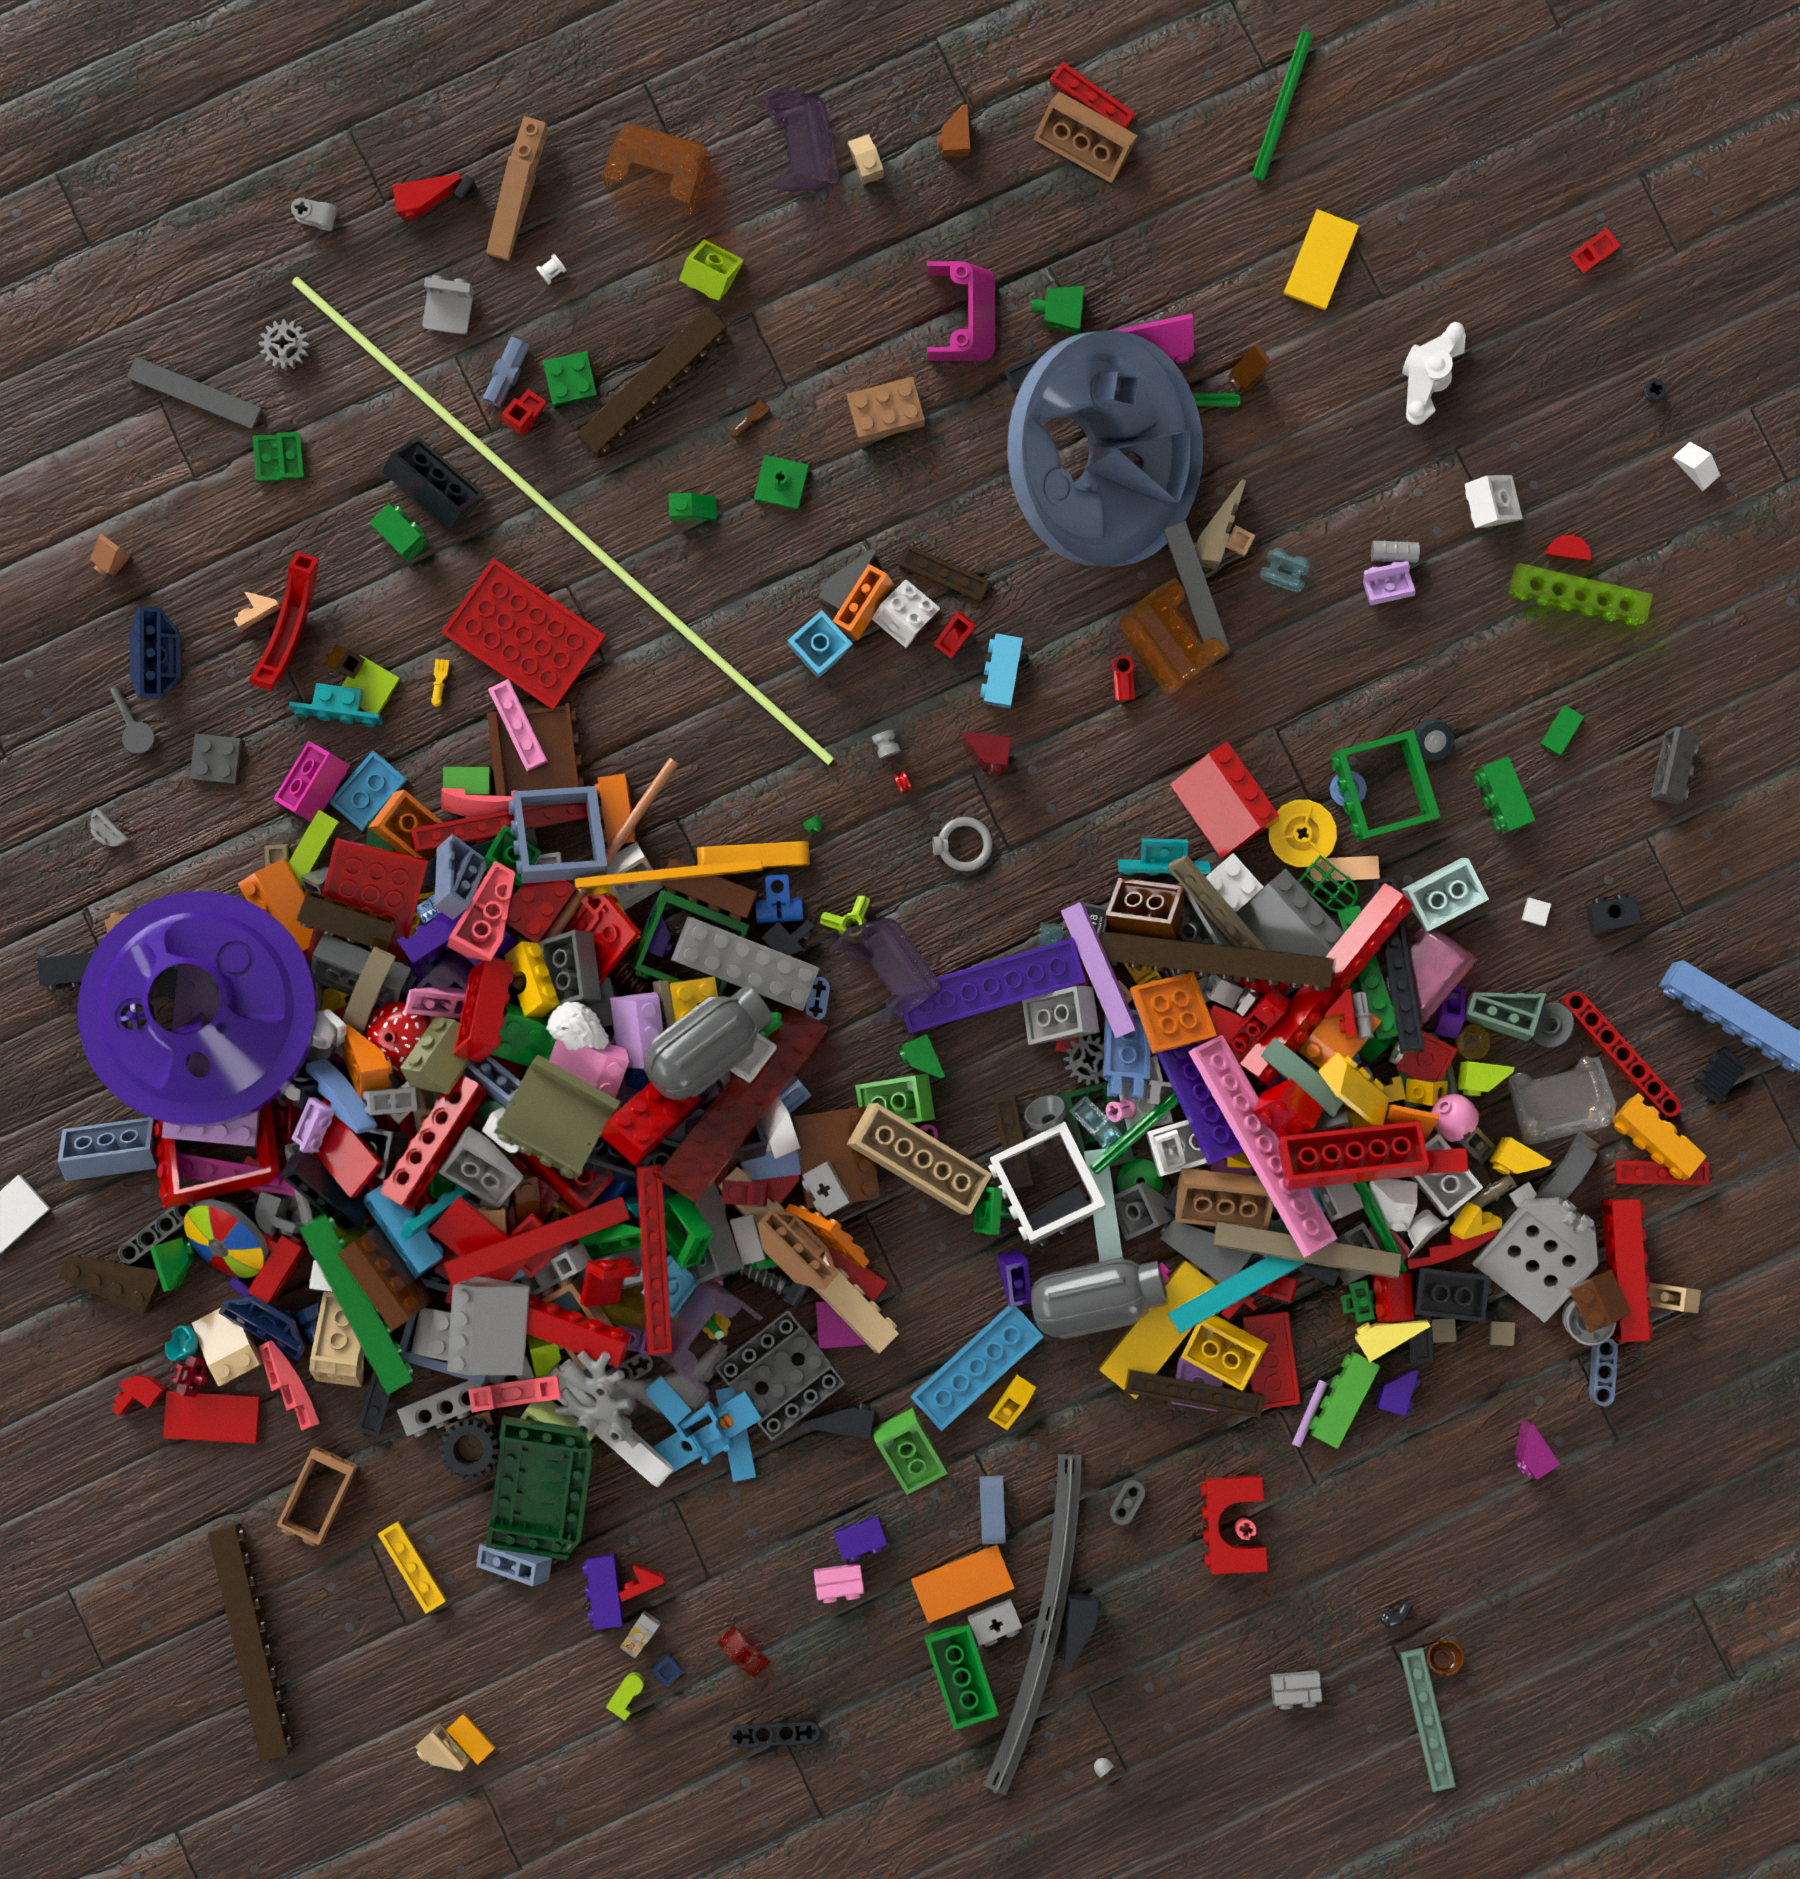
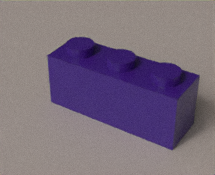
M616 1553L588 1556L586 1563H583V1575L588 1577L589 1586L585 1588L587 1601L591 1600L592 1610H588L589 1623L594 1624V1630L621 1627L624 1624L622 1600L619 1596L620 1584Z

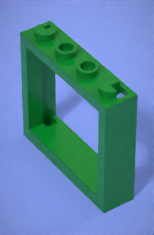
M1414 730L1341 749L1331 754L1332 769L1336 771L1338 776L1337 786L1340 793H1343L1345 800L1344 810L1350 816L1352 823L1350 829L1354 832L1357 842L1440 818ZM1400 742L1422 816L1368 830L1346 756Z
M661 890L630 968L636 970V975L646 979L650 975L657 978V981L667 980L668 983L682 981L642 965L666 903L733 929V934L745 938L749 925ZM715 978L718 997H721L727 982Z

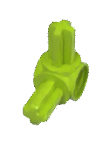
M863 895L858 896L852 912L847 913V915L845 914L843 917L824 912L821 915L820 924L839 930V934L846 936L851 941H857L864 935L866 923L864 916L870 899ZM852 924L858 925V928L854 931L847 930Z

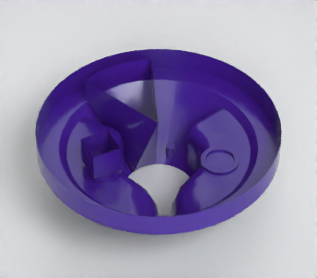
M208 891L182 892L164 896L137 908L117 923L102 939L86 967L81 982L78 998V1026L86 1056L93 1070L102 1083L123 1103L144 1115L168 1124L185 1127L217 1126L247 1117L262 1109L278 1097L297 1076L308 1057L314 1041L313 1035L319 1009L318 991L313 971L303 949L293 935L268 912L253 903L228 894ZM175 964H195L207 970L218 985L220 992L218 1011L210 1023L201 1011L178 1029L176 1034L170 1033L156 1023L154 1005L151 1004L158 974ZM143 1007L144 1013H137L136 1008ZM147 1018L146 1025L139 1029V1019ZM127 1021H132L134 1031L128 1030ZM201 1052L209 1059L211 1069L207 1076L202 1078L195 1077L189 1072L187 1066L191 1053Z

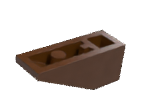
M1258 343L1249 350L1228 376L1232 388L1235 391L1239 390L1242 394L1264 378L1271 363L1270 358Z
M534 1170L520 1171L523 1179L512 1191L516 1228L533 1212L540 1218L538 1178Z

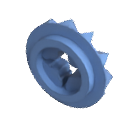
M1351 771L1359 800L1362 802L1367 791L1365 780L1358 773ZM1336 775L1329 787L1331 798L1338 805L1344 806L1345 800L1342 796L1343 793H1340L1338 789V776Z

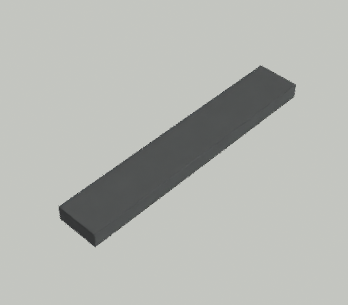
M135 357L127 375L129 380L254 430L262 411L258 406L138 357Z
M1183 520L1163 528L1207 657L1210 658L1230 650L1186 521Z

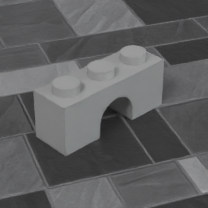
M581 1243L552 1259L531 1279L526 1274L519 1279L522 1284L530 1285V1294L537 1295L585 1269L587 1261H592L584 1244Z

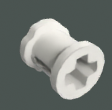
M555 254L542 267L538 266L536 268L548 284L561 271H566Z

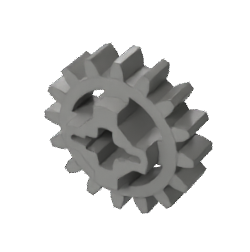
M285 319L282 320L281 325L273 321L274 327L266 326L268 333H261L264 341L259 342V346L265 349L261 350L260 353L262 356H267L265 361L268 364L273 362L272 366L275 369L279 365H281L283 370L287 369V365L295 369V362L302 364L301 357H308L307 352L304 350L310 348L309 343L304 342L308 339L306 333L302 334L304 330L301 326L296 328L294 321H291L289 325ZM290 332L294 333L298 340L291 338ZM285 341H287L288 344L282 349L280 346L284 345ZM271 350L278 352L279 358L273 356Z

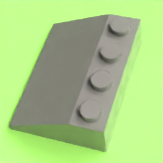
M479 1276L453 1285L447 1371L465 1375L524 1374L530 1285Z

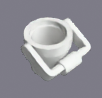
M330 1010L318 1011L312 1045L320 1049H327L331 1044L338 1047L346 1038L345 1023Z

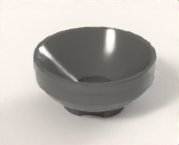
M1048 1095L1040 1097L1027 1107L1025 1111L1026 1122L1034 1130L1047 1131L1063 1121L1066 1115V1106L1058 1096ZM1054 1118L1052 1121L1045 1123L1046 1120Z

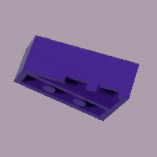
M465 910L454 920L440 912L426 926L422 924L416 928L418 932L410 938H399L397 941L412 963L432 965L441 958L440 954L447 950L449 952L453 950L447 947L449 937Z

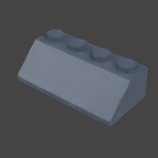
M147 1117L62 1129L58 1164L65 1181L156 1169L158 1157L155 1154L157 1140L153 1133L155 1119Z

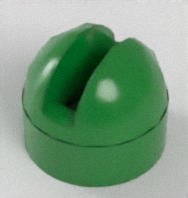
M818 815L802 823L805 830L810 834L820 832L823 825Z

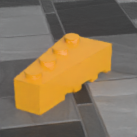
M1639 1093L1627 1100L1611 1120L1615 1124L1614 1128L1621 1134L1630 1136L1633 1139L1632 1142L1638 1148L1646 1149L1651 1153V1158L1655 1162L1667 1166L1670 1169V1174L1679 1180L1690 1178L1707 1156L1683 1135L1679 1137L1676 1134L1677 1129L1673 1124L1659 1119V1111L1653 1106L1648 1107L1644 1105L1642 1101L1645 1098Z

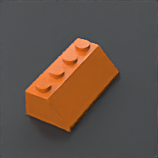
M286 858L254 872L239 882L238 885L246 900L265 910L278 920L293 935L306 954L313 929L303 927L297 921V915L305 892Z

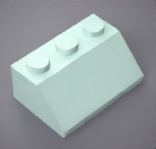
M1460 858L1401 889L1405 897L1413 904L1411 910L1426 931H1430L1489 900L1468 858Z

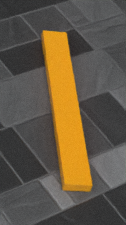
M757 859L583 877L575 879V887L579 890L762 871L763 867L762 861Z

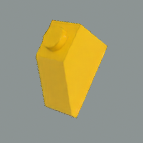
M1016 1375L988 1418L1008 1430L1027 1406L1036 1387Z

